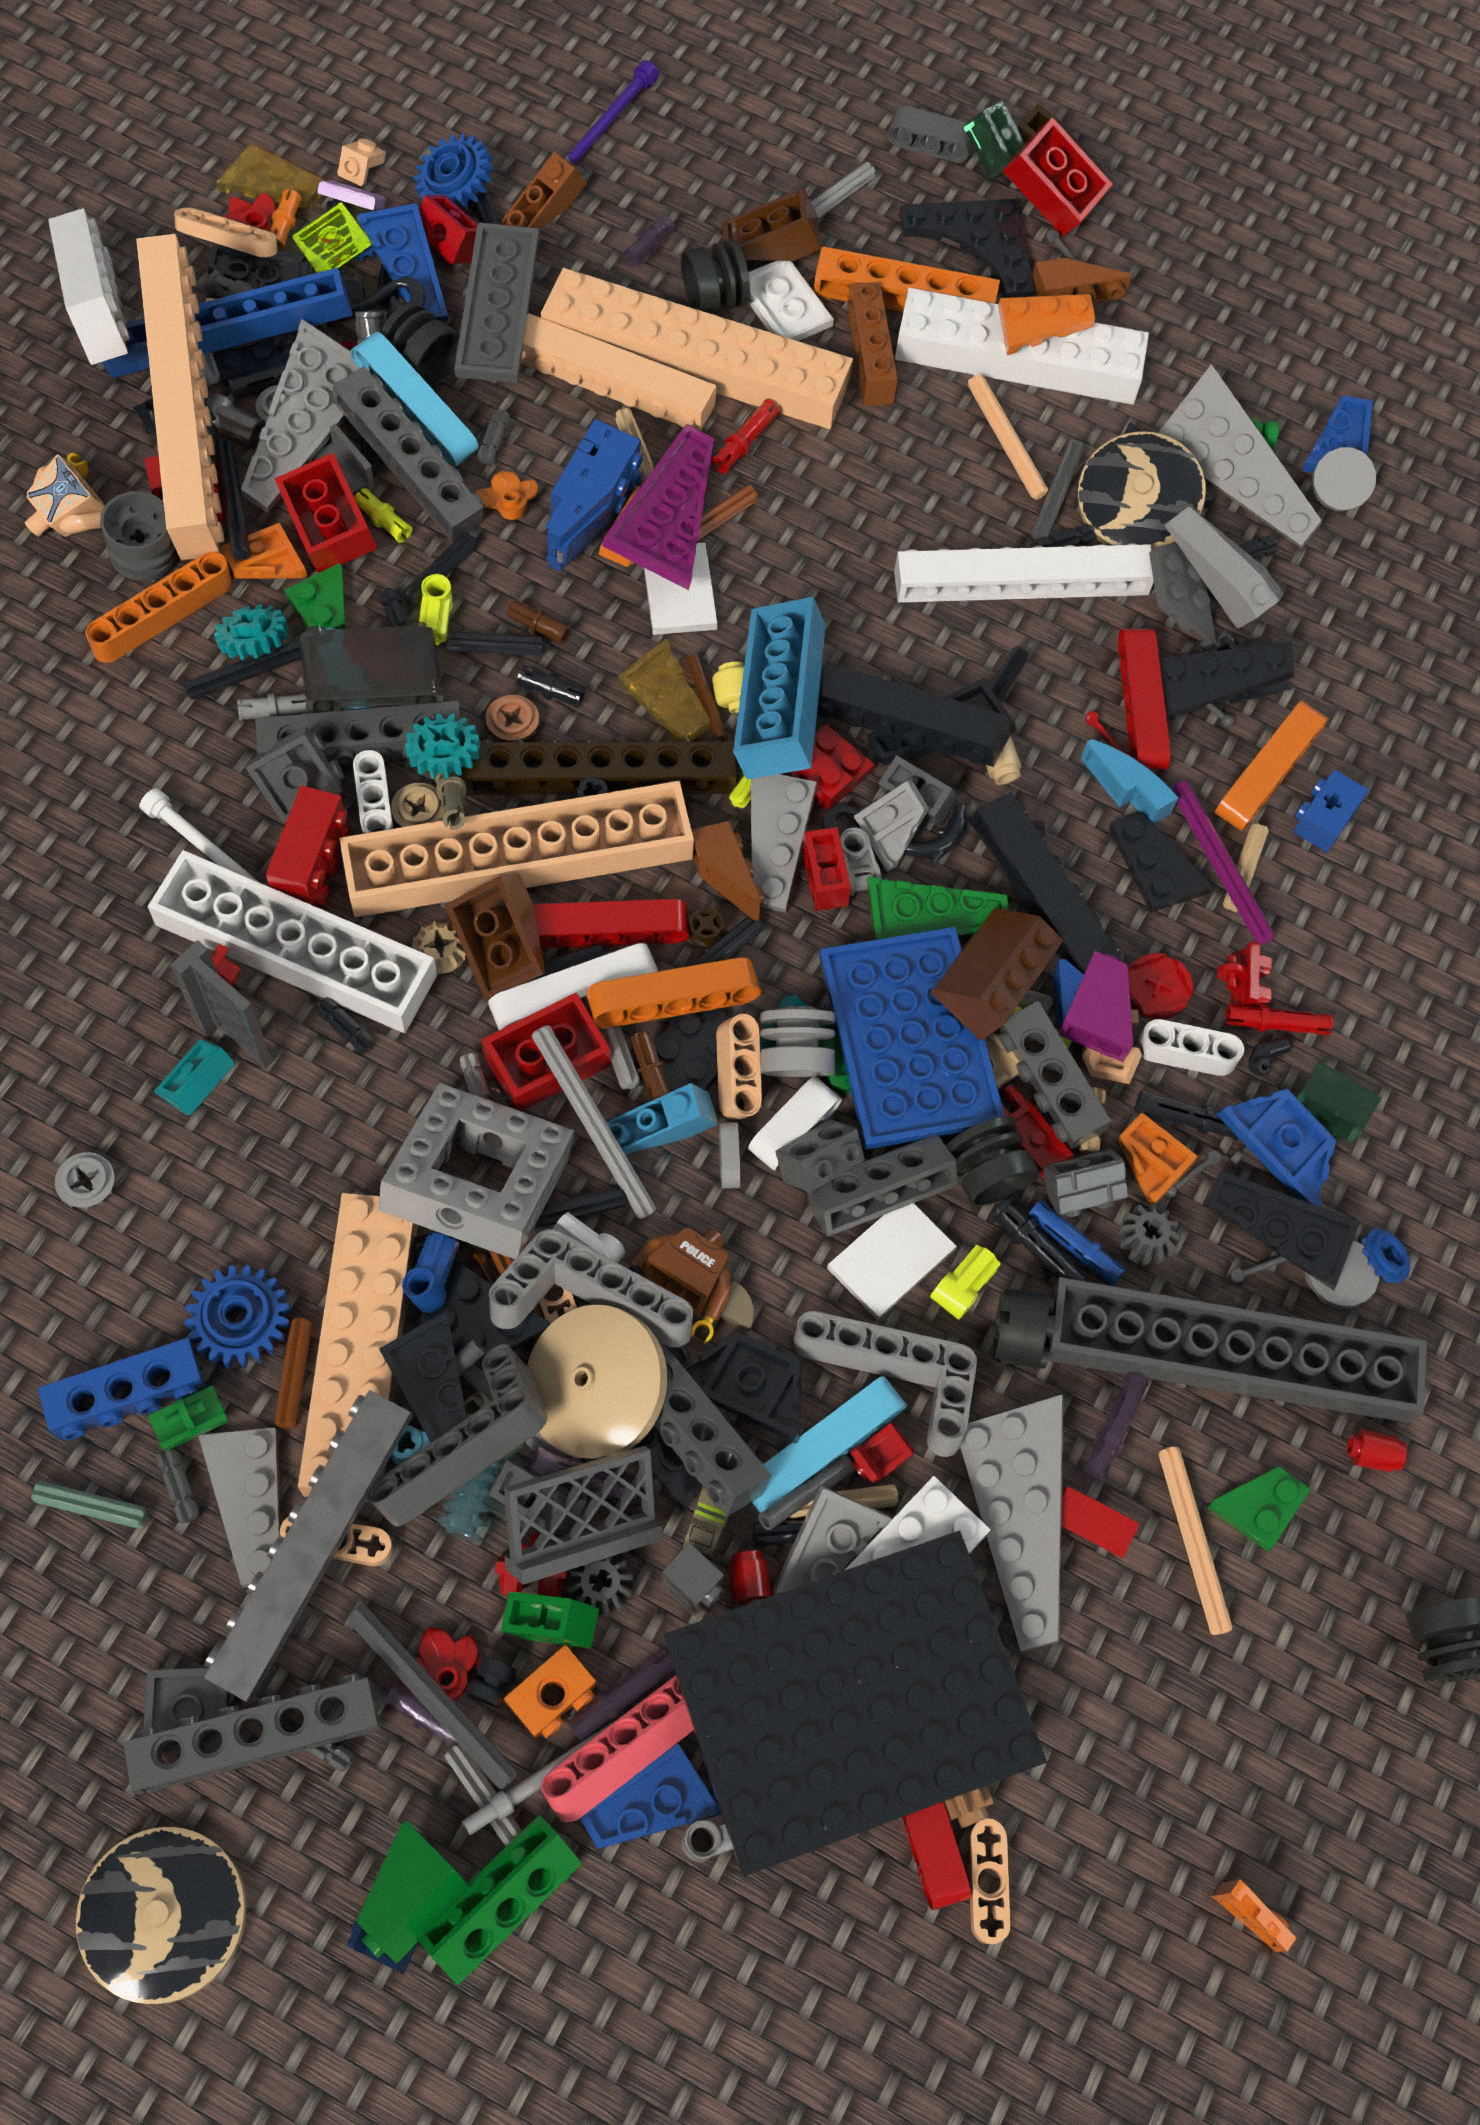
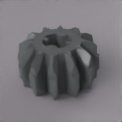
M1155 1203L1150 1204L1147 1211L1141 1205H1138L1134 1208L1133 1214L1128 1212L1122 1218L1124 1225L1118 1228L1117 1235L1124 1238L1119 1244L1120 1249H1131L1128 1256L1129 1260H1134L1138 1255L1141 1257L1143 1266H1147L1151 1259L1157 1265H1160L1164 1262L1165 1256H1173L1176 1252L1174 1245L1179 1243L1181 1235L1174 1232L1178 1227V1221H1168L1166 1219L1169 1216V1209L1159 1214L1157 1213ZM1146 1231L1153 1234L1151 1239L1144 1235Z
M614 1556L605 1558V1561H595L591 1564L580 1566L583 1572L578 1570H570L569 1578L579 1583L568 1586V1594H581L576 1598V1601L585 1604L588 1602L593 1607H602L603 1618H609L610 1610L608 1605L610 1604L619 1612L624 1609V1605L618 1596L623 1598L632 1597V1590L622 1585L633 1582V1574H620L627 1567V1562L623 1559L613 1566ZM600 1576L607 1577V1585L612 1584L610 1588L603 1587L601 1592H596L594 1590V1583L590 1584L592 1580L598 1581Z

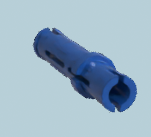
M1040 1200L1027 1215L1029 1219H1036L1038 1226L1080 1260V1265L1084 1268L1088 1266L1109 1283L1110 1286H1113L1126 1271L1124 1266L1101 1249L1102 1245L1096 1241L1094 1243L1084 1236L1077 1228L1052 1210L1043 1200Z

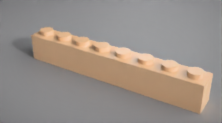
M528 313L521 364L537 369L541 373L563 379L572 385H578L594 391L600 396L612 398L626 406L643 410L654 417L666 419L683 428L688 424L702 431L715 407L716 385Z

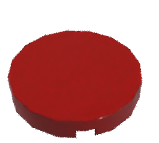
M1162 953L1145 954L1136 959L1128 969L1130 1005L1144 1017L1170 1019L1181 1013L1189 1003L1194 986L1192 977L1185 965L1176 958L1173 960Z

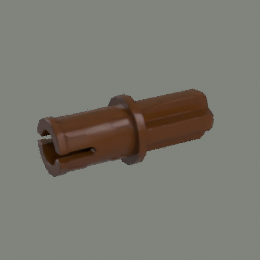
M514 600L508 607V617L531 628V632L534 634L539 632L561 645L565 643L570 634V625L547 615V611L544 609L539 611L519 600Z
M648 1031L634 1034L631 1036V1041L640 1065L637 1072L642 1075L645 1082L649 1101H653L670 1093L662 1068L665 1064L664 1061H659L651 1034Z

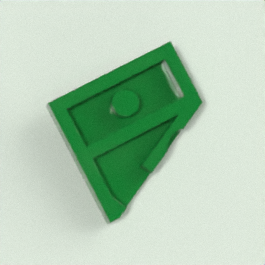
M340 563L284 590L287 600L313 639L320 634L321 630L330 627L341 629L342 632L346 631L344 578Z
M1277 1467L1209 1503L1207 1509L1269 1552L1311 1489L1281 1467Z

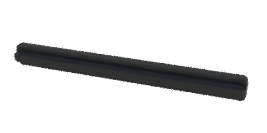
M620 1186L546 1204L534 1229L556 1224L567 1212L578 1219L625 1207L627 1205L626 1193ZM432 1233L414 1238L413 1248L417 1258L421 1254L427 1236ZM446 1235L449 1238L455 1239L460 1244L459 1248L473 1245Z

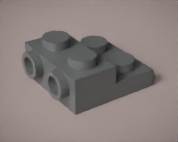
M306 726L279 740L274 748L247 762L245 766L283 824L288 819L301 785L333 794L342 791L341 779L344 778V773L336 760L333 759L330 762L327 760L322 752L326 749V746L321 736L316 731L310 733Z

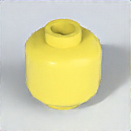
M737 661L722 664L718 667L719 671L712 677L717 705L729 708L730 713H738L744 663Z

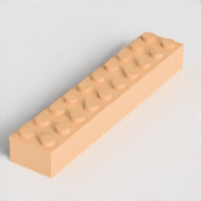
M176 234L137 238L166 529L180 559H196L207 552L220 553L219 543L224 542L222 524L217 522L216 513H221L218 493H214L213 484H218L215 465L211 464L210 455H214L215 450L212 436L208 435L207 426L212 425L208 406L204 404V398H208V388L205 378L201 377V370L205 369V361L202 350H198V342L202 341V333L199 322H195V314L199 313V306L196 294H192L191 287L196 286V278L193 266H189L186 247H180Z
M566 268L562 269L541 311V318L712 383L716 385L717 394L758 407L762 405L765 399H771L776 403L769 410L772 411L778 405L780 414L827 429H831L850 383L853 358Z
M680 781L465 817L464 825L457 830L450 829V822L446 827L443 821L339 838L354 918L449 902L500 876L520 874L525 887L530 888L692 860L694 843Z

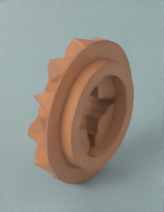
M505 695L493 701L488 707L486 724L488 731L495 735L497 741L503 739L508 742L513 740L525 742L529 735L535 734L536 727L539 724V713L534 703L520 695ZM515 715H518L519 724L513 722L510 726H507L506 717L512 719Z

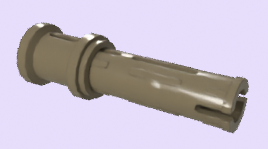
M461 768L462 775L460 776L455 772H450L449 779H445L443 773H438L435 777L437 784L436 794L442 801L443 823L447 827L450 822L451 830L460 829L465 823L463 799L467 791L463 768Z

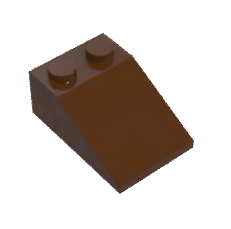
M804 187L722 222L723 243L726 240L735 239L743 252L745 260L794 261L799 258L810 257L816 251L821 250L818 216Z
M520 874L500 876L444 904L485 1001L490 1000L491 997L502 991L519 986L545 973L534 906Z

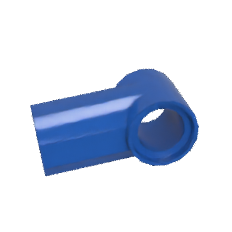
M433 1232L427 1236L415 1268L411 1269L403 1278L402 1288L404 1293L424 1313H432L439 1310L447 1298L444 1286L460 1244L445 1234Z

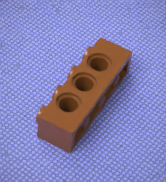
M880 282L850 284L847 315L863 406L894 404L898 379Z

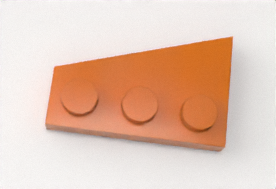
M1091 294L1000 298L998 309L1007 356L1017 353V349L1029 344L1031 347L1042 344L1044 339L1053 336L1061 338L1091 328L1095 322Z

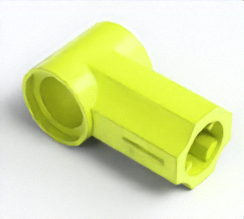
M432 574L427 576L421 585L423 596L417 636L418 639L423 640L429 645H439L441 642H445L447 638L449 616L453 608L451 584L448 578L444 575Z
M976 1245L953 1273L949 1272L941 1280L930 1295V1298L956 1319L960 1320L979 1296L978 1292L996 1273L1001 1263L987 1248Z

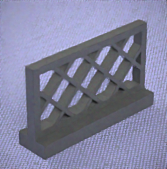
M197 940L170 965L196 1025L205 1033L209 1032L214 1026L218 1027L266 1069L273 1061L252 1004L218 975L208 948Z
M646 1446L504 1487L510 1554L504 1555L505 1567L523 1585L663 1540L662 1526L655 1521L650 1449ZM639 1460V1471L629 1484L620 1476L629 1463ZM604 1471L609 1476L598 1492L594 1494L586 1488V1485L595 1473ZM619 1481L627 1489L616 1505L612 1506L604 1499L615 1483ZM570 1482L574 1486L561 1505L550 1498L559 1484ZM583 1491L593 1499L579 1518L569 1510ZM533 1492L538 1495V1498L527 1514L523 1515L518 1511L517 1497ZM638 1494L642 1499V1512L630 1516L625 1515L623 1511L634 1495ZM548 1502L556 1507L557 1511L546 1527L543 1528L535 1523L534 1520ZM601 1504L610 1509L611 1512L603 1524L595 1527L589 1524V1521ZM566 1515L577 1521L568 1535L558 1538L553 1534ZM530 1526L541 1532L533 1546L522 1549L521 1539Z

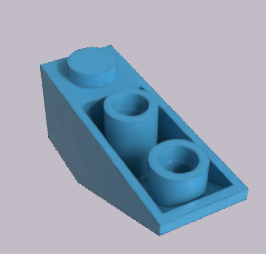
M692 1083L606 1122L625 1155L687 1139L719 1125L709 1092Z

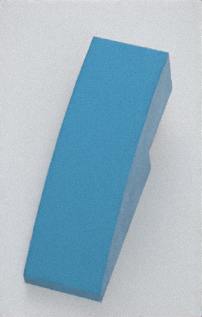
M1091 739L1087 741L1081 760L1119 808L1131 802L1135 809L1142 813L1153 825L1171 815L1178 797L1159 777L1129 755L1097 740Z

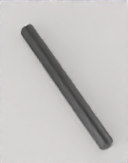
M361 1604L354 1608L347 1618L348 1623L499 1789L507 1787L516 1777V1769L366 1605Z

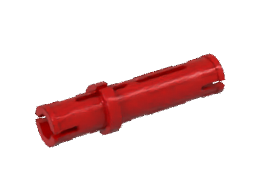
M765 399L737 433L731 434L725 440V446L711 459L713 467L719 462H723L716 469L719 473H727L738 458H743L749 452V446L779 415L780 408L778 405L772 411H769L776 403L775 401Z
M1228 1004L1225 1011L1226 1026L1256 1028V1031L1265 1032L1266 1029L1330 1036L1331 1030L1327 1029L1333 1028L1332 1014L1272 1009L1264 1004H1259L1257 1007Z

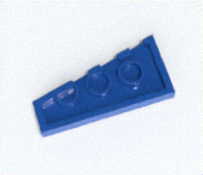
M417 203L357 214L358 223L372 244L390 279L393 281L403 277H410L418 281L424 288L426 295L425 309L433 313L437 320L448 321V313ZM405 287L398 288L397 291L406 304L411 299V290Z

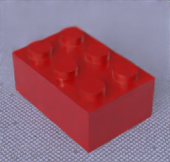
M1053 117L1032 135L1002 170L1062 237L1084 220L1113 185Z
M334 453L274 478L308 556L318 573L338 563L342 565L378 549Z
M300 786L266 872L270 888L317 908L319 905L323 906L326 903L329 892L328 881L330 876L337 874L340 864V857L338 855L341 845L339 838L351 836V828L348 827L346 821L347 811L343 808L340 795Z
M577 992L481 1039L483 1056L515 1110L522 1112L563 1091L532 1038V1034L543 1026L548 1025L551 1027L582 1081L611 1066V1049Z

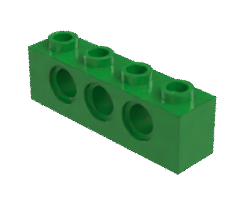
M538 1815L468 1883L469 1888L429 1929L419 1942L432 1959L458 1986L531 1913L536 1911L582 1863L553 1828Z

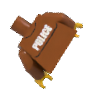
M684 1228L678 1234L670 1233L651 1238L631 1263L640 1267L646 1279L686 1300L691 1305L695 1316L699 1317L701 1312L705 1314L702 1320L697 1321L692 1326L691 1336L693 1338L698 1327L704 1326L709 1330V1335L704 1344L710 1342L714 1333L712 1324L714 1320H719L731 1294L730 1271L725 1267L729 1256L727 1252L721 1249L724 1244L723 1236L714 1229L707 1230L701 1236L690 1228Z

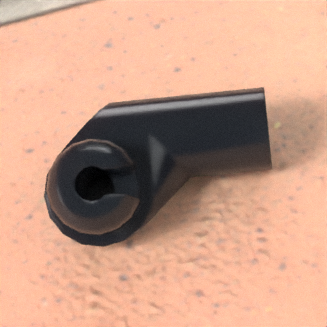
M1284 1036L1256 1044L1248 1061L1250 1071L1256 1076L1269 1074L1272 1070L1270 1066L1273 1057L1290 1053L1291 1046L1288 1038Z

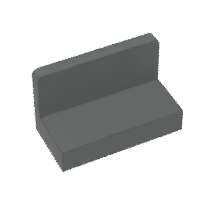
M336 424L330 426L332 442L322 447L312 459V462L334 453L354 497L357 492L364 495L361 492L363 488H368L370 491L373 490L375 487L370 463Z

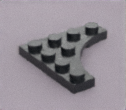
M1016 199L900 205L899 218L903 237H924L939 241L944 237L960 244V249L976 259L981 257L990 266L993 277L1000 280L999 287L1003 298L1035 296L1036 291Z

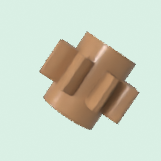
M988 1785L944 1802L949 1821L958 1819L961 1829L989 1818L986 1807L994 1804Z

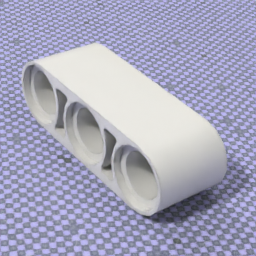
M362 751L356 755L353 762L362 833H372L373 830L378 828L384 830L394 829L384 760L376 751ZM369 770H375V772L371 774L365 773ZM373 799L380 800L376 803H368L370 800Z
M1162 1019L1150 1021L1145 1026L1136 1044L1137 1048L1140 1049L1142 1058L1150 1062L1217 1076L1230 1074L1244 1053V1045L1235 1035ZM1149 1037L1158 1038L1162 1044L1153 1043ZM1184 1044L1192 1045L1197 1052L1187 1050ZM1218 1051L1226 1052L1231 1059L1223 1058Z
M813 1076L757 1133L749 1144L748 1150L774 1172L779 1171L780 1167L775 1151L826 1122L839 1107L842 1098L820 1079Z

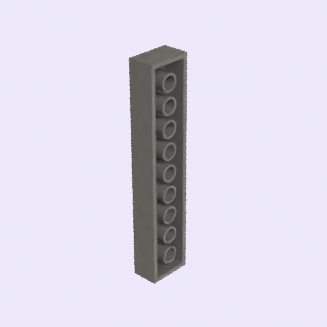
M1059 1277L1051 1292V1296L1055 1297L1052 1314L1055 1316L1053 1337H1047L1046 1347H1049L1048 1361L1403 1423H1411L1424 1413L1426 1340Z

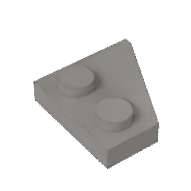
M911 779L854 816L860 828L868 834L871 846L887 872L893 870L898 865L929 807Z

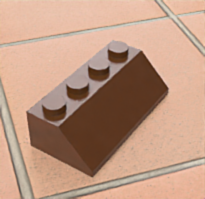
M994 908L930 993L982 1041L1008 1021L1064 940L1040 916Z

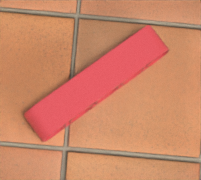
M676 1675L544 1777L541 1790L560 1821L573 1822L584 1816L694 1730Z

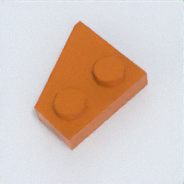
M280 523L248 535L251 555L247 560L236 561L233 559L230 543L220 546L221 553L225 556L228 567L235 579L307 577L306 569Z
M1143 1113L1126 1128L1117 1141L1149 1205L1154 1203L1156 1205L1198 1158L1196 1154Z
M1240 1879L1220 1883L1212 1894V1898L1275 1952H1287L1296 1940V1937L1288 1929L1290 1926L1288 1922L1279 1914L1270 1910Z

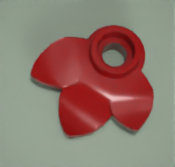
M267 193L261 194L253 204L236 197H231L228 207L229 214L221 217L270 231V219L275 210V205Z
M429 1627L420 1639L418 1649L420 1656L414 1657V1659L445 1693L455 1701L464 1694L469 1681L468 1673L478 1661L479 1651L472 1635L464 1636L454 1643L444 1630ZM453 1675L454 1680L450 1685L444 1686L441 1684L445 1676Z

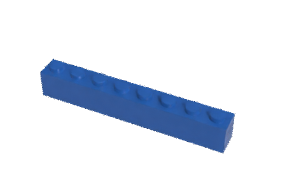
M334 268L199 303V313L195 314V322L198 321L200 324L202 341L198 342V350L201 349L203 354L295 331L298 330L301 319L314 326L353 316L347 289L339 269ZM145 318L125 324L130 339L125 341L128 354L102 362L111 378L150 368Z

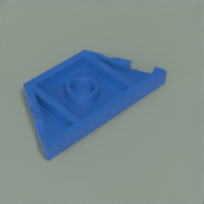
M1288 1089L1272 1093L1268 1096L1251 1099L1234 1106H1228L1216 1113L1296 1199L1321 1207L1322 1201L1318 1199L1322 1183L1326 1182L1330 1169L1329 1159L1333 1156L1336 1139Z

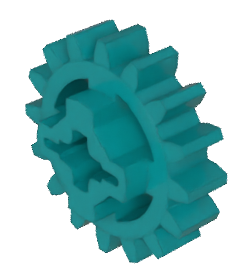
M258 604L255 609L245 606L242 609L232 611L233 616L223 617V624H217L215 626L217 632L214 633L222 654L228 653L231 659L240 655L241 660H245L248 655H253L256 659L262 654H270L271 647L282 646L280 640L287 639L286 632L289 629L281 610L275 611L273 606L263 609L262 604Z
M437 713L436 720L433 721L426 716L424 717V725L413 724L414 733L406 734L407 743L405 744L406 755L409 757L410 766H417L420 775L430 771L431 779H435L438 773H443L445 779H449L450 772H455L460 776L462 775L461 768L463 766L471 769L473 767L472 759H479L478 749H480L479 735H476L475 726H468L466 718L456 721L455 714L451 713L447 719H443L441 713Z

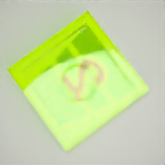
M342 202L292 236L317 273L339 268L372 245Z

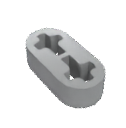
M722 1122L719 1123L721 1189L740 1188L738 1123Z

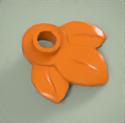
M500 471L493 476L491 487L475 491L481 498L485 508L497 509L503 518L514 520L525 514L528 501L538 494V484L535 480L520 482L515 473Z

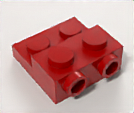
M825 724L814 736L811 768L782 773V775L817 782L813 803L818 806L821 805L824 809L828 810L830 807L837 805L872 773L875 764Z

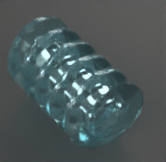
M496 1461L449 1494L454 1499H448L443 1502V1509L449 1514H443L438 1517V1523L445 1528L447 1533L465 1540L483 1542V1538L475 1533L474 1530L475 1528L488 1526V1523L481 1519L479 1514L491 1513L493 1510L492 1507L484 1502V1498H493L489 1496L492 1489L488 1486L489 1483H495L498 1478L493 1473V1470L503 1468V1464Z

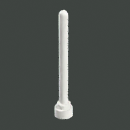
M154 788L142 798L139 807L150 818L164 819L217 865L259 882L172 809L169 797L160 789Z

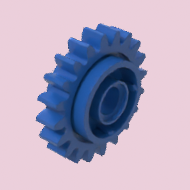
M462 133L457 140L454 134H451L448 143H445L441 138L439 139V147L430 146L431 154L429 156H421L425 164L416 166L420 174L413 177L417 183L415 190L422 201L425 195H445L455 205L459 206L461 204L464 209H467L470 199L474 202L478 201L477 192L485 193L487 191L482 184L492 181L488 173L494 170L490 163L493 158L482 141L478 142L474 135L468 139L465 133Z
M230 1265L228 1276L224 1277L218 1269L214 1270L216 1278L214 1283L203 1278L201 1282L205 1291L191 1292L193 1298L198 1303L185 1306L186 1311L194 1317L185 1320L184 1324L187 1329L194 1330L188 1335V1338L192 1344L199 1343L196 1350L201 1356L210 1351L209 1360L212 1364H216L223 1357V1362L227 1369H230L234 1360L238 1359L242 1368L245 1369L248 1364V1357L252 1356L260 1364L262 1363V1356L260 1354L262 1350L274 1355L275 1350L271 1342L273 1340L277 1342L285 1341L279 1329L290 1328L289 1320L282 1316L291 1313V1308L289 1304L282 1303L286 1300L287 1295L284 1289L277 1290L279 1283L275 1277L266 1282L267 1274L263 1269L253 1276L250 1265L244 1267L242 1274H238L234 1265ZM235 1311H247L243 1321L239 1323L229 1322L230 1316Z

